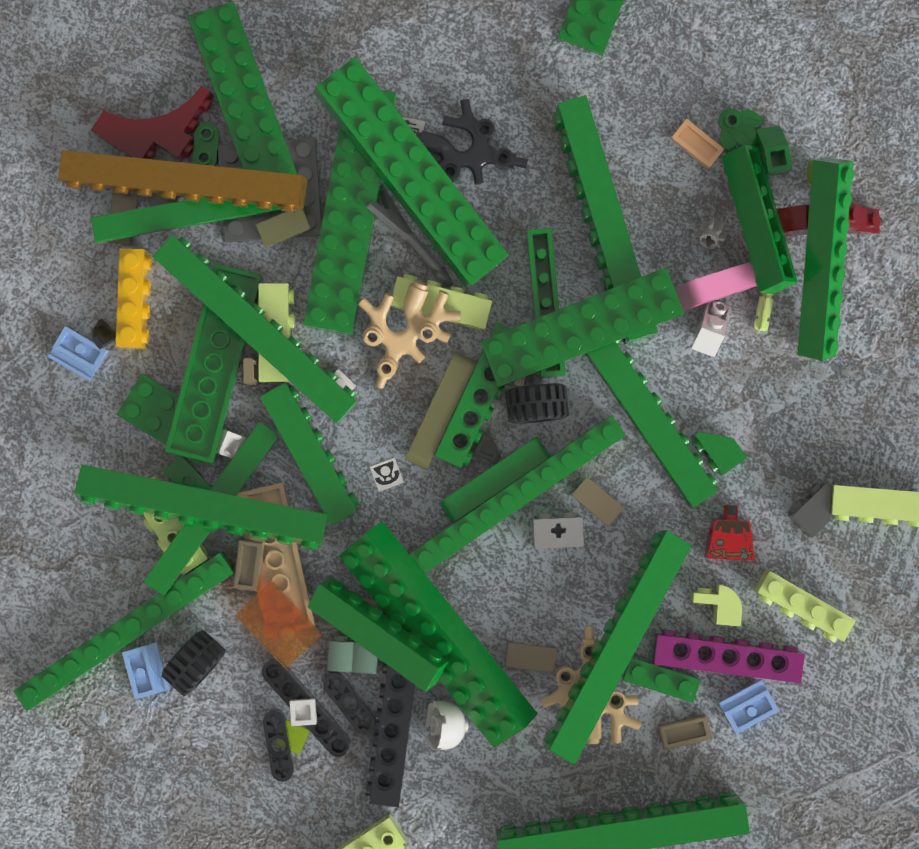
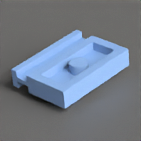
M65 326L47 357L88 381H92L94 374L98 371L109 351L105 348L99 350L93 341Z
M158 642L122 652L135 700L171 689L170 684L161 677L165 666Z
M761 678L718 701L735 734L746 730L779 711Z

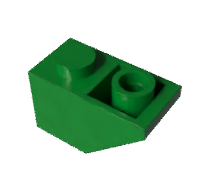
M780 125L756 129L757 145L760 149L767 177L790 172L793 168L789 144Z
M695 432L692 435L694 438L692 444L700 454L704 452L709 459L706 463L714 474L718 472L719 475H724L747 459L734 438L702 432Z

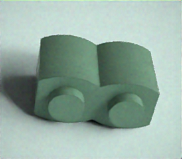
M335 635V639L329 640L328 671L377 673L378 658L355 641H350L348 636Z

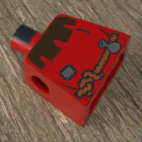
M724 505L723 519H712L704 558L755 561L750 521L738 520V505Z

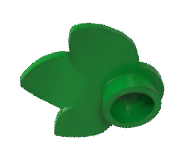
M736 109L724 110L718 119V124L721 128L719 140L722 147L727 152L733 151L737 144L740 146L746 144L757 147L758 137L755 128L764 122L762 117L752 110L741 112ZM729 116L735 119L734 125L728 123L727 119Z

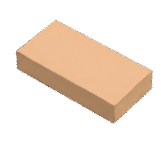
M688 119L683 122L671 137L674 143L707 169L710 168L724 150L722 146Z

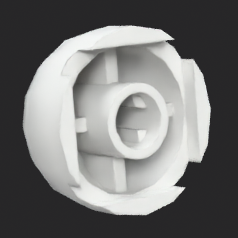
M432 701L433 703L428 705L425 727L430 726L431 735H426L428 744L432 750L454 748L463 739L464 733L468 731V719L464 717L462 710L451 701Z

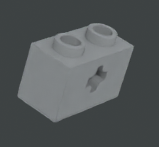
M576 512L562 513L561 518H552V513L537 514L538 519H532L534 549L584 547L583 517H577ZM557 523H559L560 527L564 528V532L560 533V537H556L555 533H551V529L555 528Z

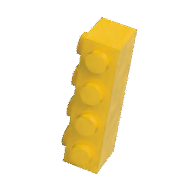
M119 248L116 347L121 349L146 350V344L149 342V329H146L147 319L150 318V305L147 304L148 295L151 293V281L148 280L149 270L152 268V257L149 256V252L145 249Z

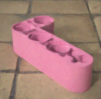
M748 262L694 279L676 287L675 290L683 311H687L705 303L757 287L753 266Z

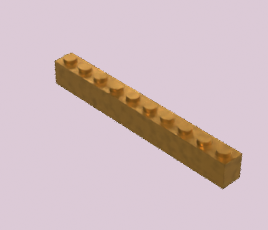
M62 150L58 179L66 183V187L72 189L90 186V190L104 192L105 188L113 189V192L119 194L137 191V195L152 197V193L161 194L160 197L165 199H175L176 196H184V200L199 202L200 198L209 199V203L222 205L224 201L233 202L232 205L247 207L248 203L257 204V208L271 210L272 206H277L286 212H296V209H304L307 179L302 175L67 150Z

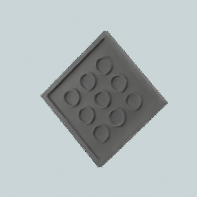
M316 139L285 140L297 175H302L307 179L303 211L311 230L292 238L320 236L322 220ZM234 144L218 145L219 166L242 169ZM278 210L223 220L225 242L262 240L256 224L286 211Z

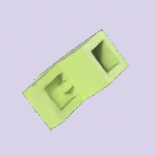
M716 584L715 593H712V588L697 587V592L691 591V602L714 604L713 623L717 625L741 626L742 604L738 595L732 589Z

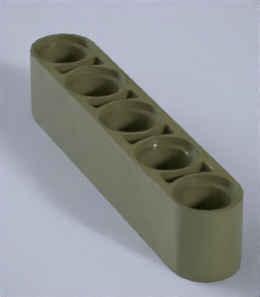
M455 351L405 460L426 470L428 469L477 361Z

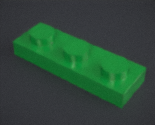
M632 657L622 680L694 703L701 679Z

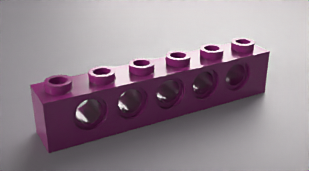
M662 629V633H655L651 661L655 665L793 683L802 682L805 654L798 651V647L783 645V649L774 648V644L759 642V646L749 645L750 641L735 639L734 643L725 642V638L719 636H710V640L700 639L701 634L686 633V637L677 636V631ZM677 643H684L685 651L682 655H675L673 652V648ZM708 646L709 655L704 659L699 658V648ZM727 649H732L734 653L732 660L724 662L722 659L723 652ZM752 652H756L758 655L757 662L753 665H748L747 656ZM777 655L781 656L782 664L778 668H773L771 665L772 658Z

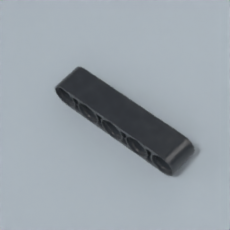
M270 659L263 666V678L289 708L290 700L315 698L281 659ZM271 664L277 665L280 668V675L276 677L271 676L268 672V666ZM286 683H293L296 686L297 691L294 695H289L285 692L284 685ZM315 698L317 721H327L329 730L322 732L318 730L316 725L305 726L332 756L342 757L346 755L350 748V737ZM342 739L346 747L342 750L335 749L332 743L333 740Z

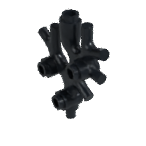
M470 99L460 101L462 110L460 118L444 115L442 123L444 126L462 129L470 134L472 144L468 150H456L446 138L439 134L423 130L422 132H416V136L429 152L440 155L441 160L438 164L446 173L448 170L455 172L453 176H448L453 183L459 179L461 168H468L473 174L474 185L484 183L482 169L486 165H495L499 170L514 169V166L525 169L527 167L528 159L516 157L517 153L511 152L508 148L495 150L490 147L489 140L493 138L495 131L494 123L486 118L479 121L476 120L471 111ZM486 128L489 130V133L482 134L480 130ZM505 157L507 162L501 163L499 158Z

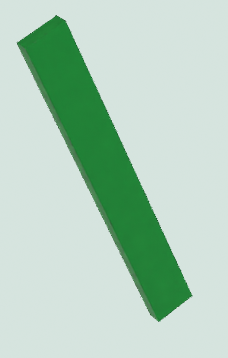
M200 198L199 202L186 200L91 217L95 242L100 243L281 210V207L272 206L271 210L257 208V204L249 203L247 207L232 205L233 202L224 201L222 205L209 203V199Z
M259 421L210 491L237 496L280 435ZM193 522V525H184L143 582L162 596H165L212 530L203 527V524Z

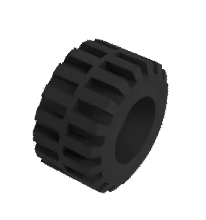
M560 383L528 385L511 388L505 392L508 422L512 424L547 422L564 419L569 416L566 385Z
M201 630L194 634L173 656L163 669L161 677L182 696H186L216 667L223 658L226 649L205 630Z

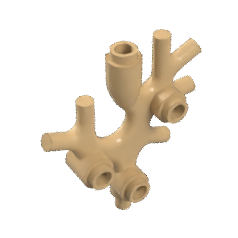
M414 280L410 284L404 299V314L407 325L401 332L392 331L386 323V317L394 299L392 294L385 293L378 307H374L365 297L358 303L368 314L371 321L363 333L365 343L370 346L382 343L385 346V354L380 358L377 365L376 374L378 378L375 383L376 387L384 389L387 379H391L395 374L398 360L401 356L409 354L418 363L426 357L416 346L418 338L426 343L432 342L435 339L448 343L451 334L442 331L439 328V324L443 321H461V311H446L444 309L449 295L447 292L439 291L431 313L425 316L421 313V309L429 292L427 290L428 285L422 281ZM429 329L432 334L427 335L424 330ZM375 333L377 338H372L369 334ZM388 364L391 369H385L383 365Z
M593 626L584 627L585 639H582V644L579 648V653L583 658L582 666L589 662L593 655L585 654V649L593 647L596 641H598V639H594ZM564 665L556 670L555 678L559 685L554 693L540 699L544 708L555 703L565 707L569 699L568 692L570 688L577 684L581 677L579 674L581 668L573 670L571 667ZM568 672L570 675L568 679L564 680L561 678V674ZM615 689L602 715L608 713L611 716V743H621V728L628 726L639 731L642 721L626 715L623 711L627 705H638V695H623L621 691ZM613 696L619 697L616 703L611 702ZM601 716L586 744H598L599 739L602 738Z

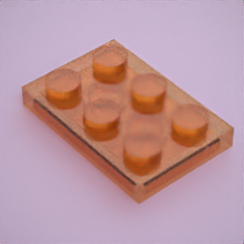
M273 581L267 584L235 615L285 669L322 635Z

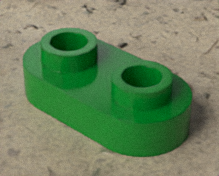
M210 122L201 123L195 130V147L192 155L193 164L217 166L220 132ZM204 131H211L210 137H203ZM202 155H208L209 158L206 162L200 161Z

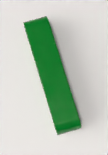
M537 436L439 502V505L451 523H454L543 463L551 455Z

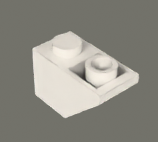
M720 301L706 303L694 336L693 350L715 357L725 337L731 310L730 306Z

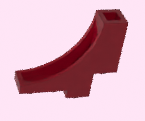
M201 85L198 91L181 107L165 115L149 119L123 118L103 110L91 131L129 157L154 159L157 153L155 149L158 146L182 162L185 157L188 158L192 154L195 147L193 145L194 140L188 134L189 132L193 133L200 122L198 119L202 112H207L211 107L213 95Z
M851 203L847 234H880L881 218L879 209L860 207V204ZM803 204L777 209L785 237L807 235L810 205Z

